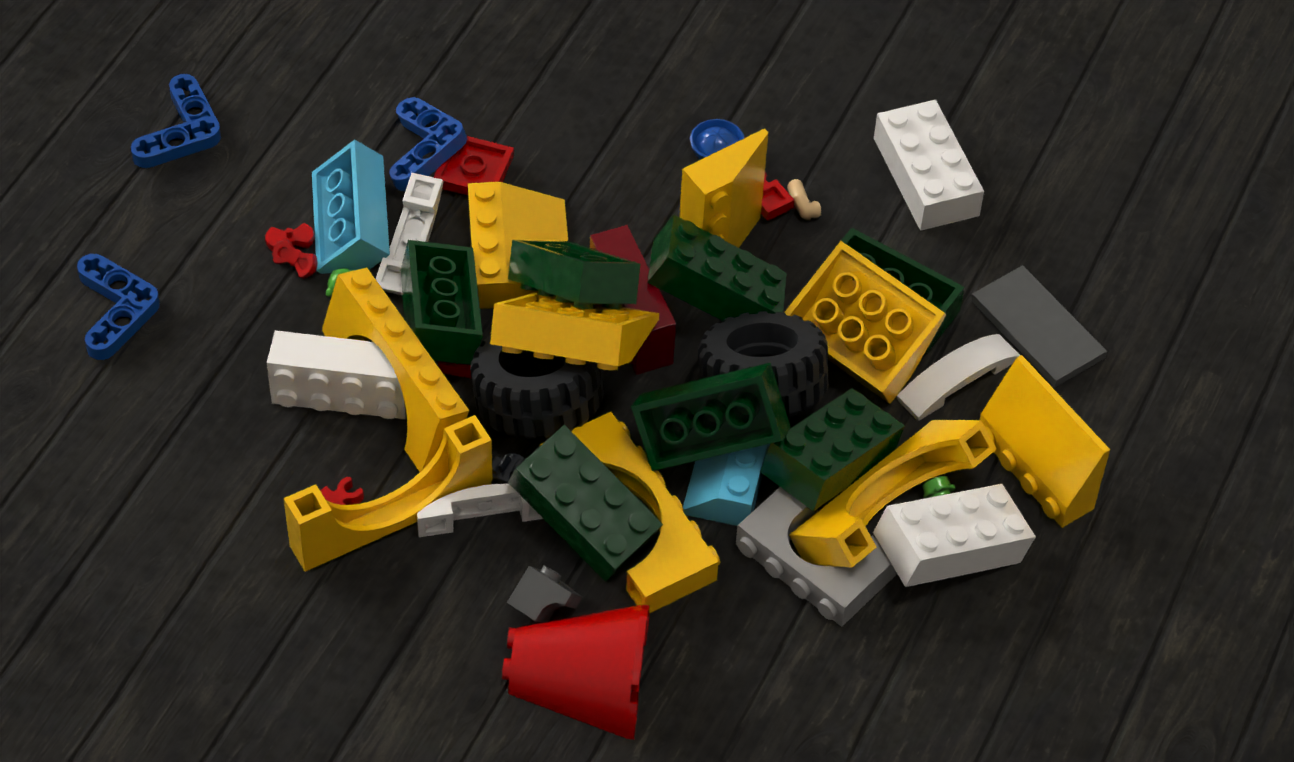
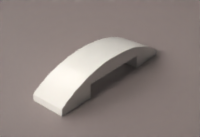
M411 173L402 200L404 207L389 248L390 255L382 258L376 276V281L385 292L402 295L400 269L408 240L429 241L441 197L442 179Z
M1000 334L979 338L952 351L923 371L897 395V400L917 421H920L943 407L946 397L989 371L994 375L1012 365L1020 354Z
M510 484L482 485L446 495L417 513L419 537L452 533L454 532L453 520L520 511L522 522L543 518Z

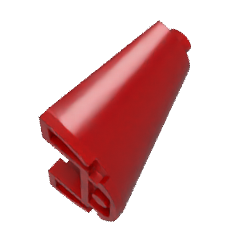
M641 604L517 628L509 627L507 649H512L511 658H504L502 679L509 680L508 694L623 738L634 740L650 605Z

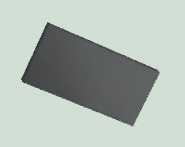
M1023 265L972 293L971 301L1054 388L1106 358L1107 350Z

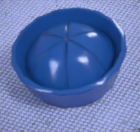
M711 119L699 123L692 130L690 136L692 149L699 160L744 139V134L737 125L722 119Z

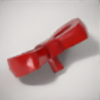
M306 223L301 224L294 230L287 228L283 231L270 227L265 235V243L271 251H273L274 246L284 239H289L293 245L309 248L314 242L315 234L313 229Z
M289 239L278 242L273 248L272 256L274 263L278 265L289 263L296 268L300 278H307L316 272L318 267L317 256L313 253H304L301 250L295 249Z

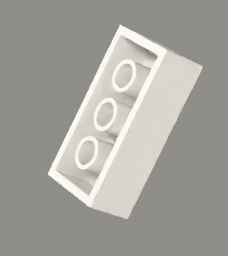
M931 100L877 113L874 140L920 231L980 216L984 190L937 101Z
M275 330L267 359L272 404H280L285 407L313 408L318 411L347 412L352 415H373L385 419H406L405 401L398 378L386 355L374 342Z
M1003 484L889 505L886 507L873 531L905 587L1021 563L1036 538Z

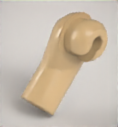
M798 179L791 180L787 185V189L794 199V206L801 218L809 221L811 218H819L821 216L820 203L818 201L809 202L803 183Z

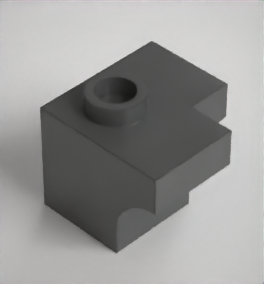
M545 565L541 569L528 566L507 603L534 621L543 623L548 622L553 613L559 608L570 607L576 609L583 596L560 581L562 576Z

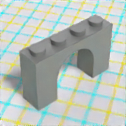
M779 487L738 524L736 545L745 556L754 558L763 565L772 577L779 578L790 586L795 595L801 599L808 600L817 607L822 616L835 621L842 627L892 580L897 572L873 535L871 538L877 548L852 568L831 565L820 566L801 559L789 544L791 539L789 534L817 513V509L812 511Z

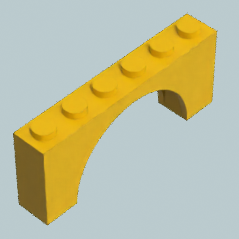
M366 267L338 274L322 332L327 337L369 341L370 339L386 355L398 378L405 401L407 438L404 450L419 472H421L439 449L443 439L444 428L467 419L469 409L369 269Z
M609 412L582 426L574 428L571 432L634 495L639 497L663 524L659 529L660 535L653 550L642 562L627 571L626 590L635 604L650 605V613L717 581L720 559L716 550L712 546L706 545L696 522L693 520L689 521L684 514L683 506L676 495L671 496L666 489L661 473L658 470L652 471L645 451L641 446L636 447L625 423L622 421L618 422L613 413Z
M476 415L444 428L443 439L439 449L419 474L397 490L369 502L354 505L331 503L324 498L316 484L285 497L284 506L289 545L304 571L306 572L416 523L417 513L446 495L471 487L491 485L493 479L491 438Z
M932 420L790 533L789 537L801 558L806 562L815 565L852 568L877 548L866 525L885 505L905 491L931 478L956 470L975 468L997 448L982 420Z

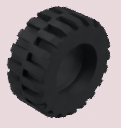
M761 311L758 314L743 313L739 314V317H728L723 319L722 323L712 325L702 336L698 345L699 380L771 363L787 417L795 416L799 411L805 412L811 409L813 404H817L822 399L828 389V342L819 327H816L809 320L804 321L800 316H788L783 312L771 314L767 313V311Z
M490 336L482 342L472 357L470 370L476 409L484 422L500 433L505 431L511 437L517 438L520 435L525 436L526 439H536V436L550 438L563 425L572 431L574 426H582L586 423L589 416L592 417L603 400L602 369L597 368V363L586 361L584 365L566 363L565 357L555 355L554 359H540L534 357V352L523 350L520 354L506 353L502 351V346L490 344Z

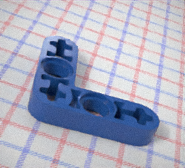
M180 74L170 80L171 99L183 123L135 139L131 144L133 162L137 166L142 168L154 167L212 148L220 142L219 122L197 80L193 76ZM182 88H185L187 91H189L190 96L185 98V93ZM193 107L203 109L201 113L196 115L187 113ZM175 138L184 140L183 144L179 146H171L168 142Z
M416 97L403 100L396 108L401 124L424 138L399 159L389 171L394 186L400 191H406L411 173L429 176L467 142V134L460 121ZM438 121L431 127H425L430 122ZM435 152L431 157L422 159L427 153Z
M88 254L80 258L77 264L80 281L116 303L85 335L88 355L97 360H104L113 356L157 312L160 301L158 291L152 284L99 254ZM118 280L127 283L124 288L119 290L109 287L114 281ZM119 317H129L131 319V322L125 326L114 324V321Z

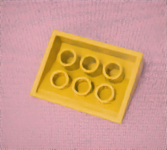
M765 128L682 169L680 218L691 221L697 227L713 235L720 236L726 242L738 248L741 246L761 218L768 131Z
M503 182L468 183L471 247L474 251L480 309L494 308V303L531 293H538V291L521 289V283L508 279L512 240L568 241L565 200Z
M842 241L839 242L784 312L788 316H800L804 321L809 320L816 327H819L828 342V360L889 404H891L913 375L946 317V314Z
M531 293L494 303L490 344L502 346V351L506 353L520 354L523 350L534 352L533 356L540 359H554L555 355L565 357V362L569 364L584 365L586 361L597 363V368L618 370V366L632 361L658 322L659 313L622 307V309H609L602 307V304H594V309H582L574 307V303L556 301V297Z
M1020 355L1015 359L983 409L980 420H982L997 448L994 453L999 458L1001 465L1015 475L1026 493L1034 496L1042 505L1045 514L1049 518L1054 519L1063 528L1094 509L1110 449L1023 355Z

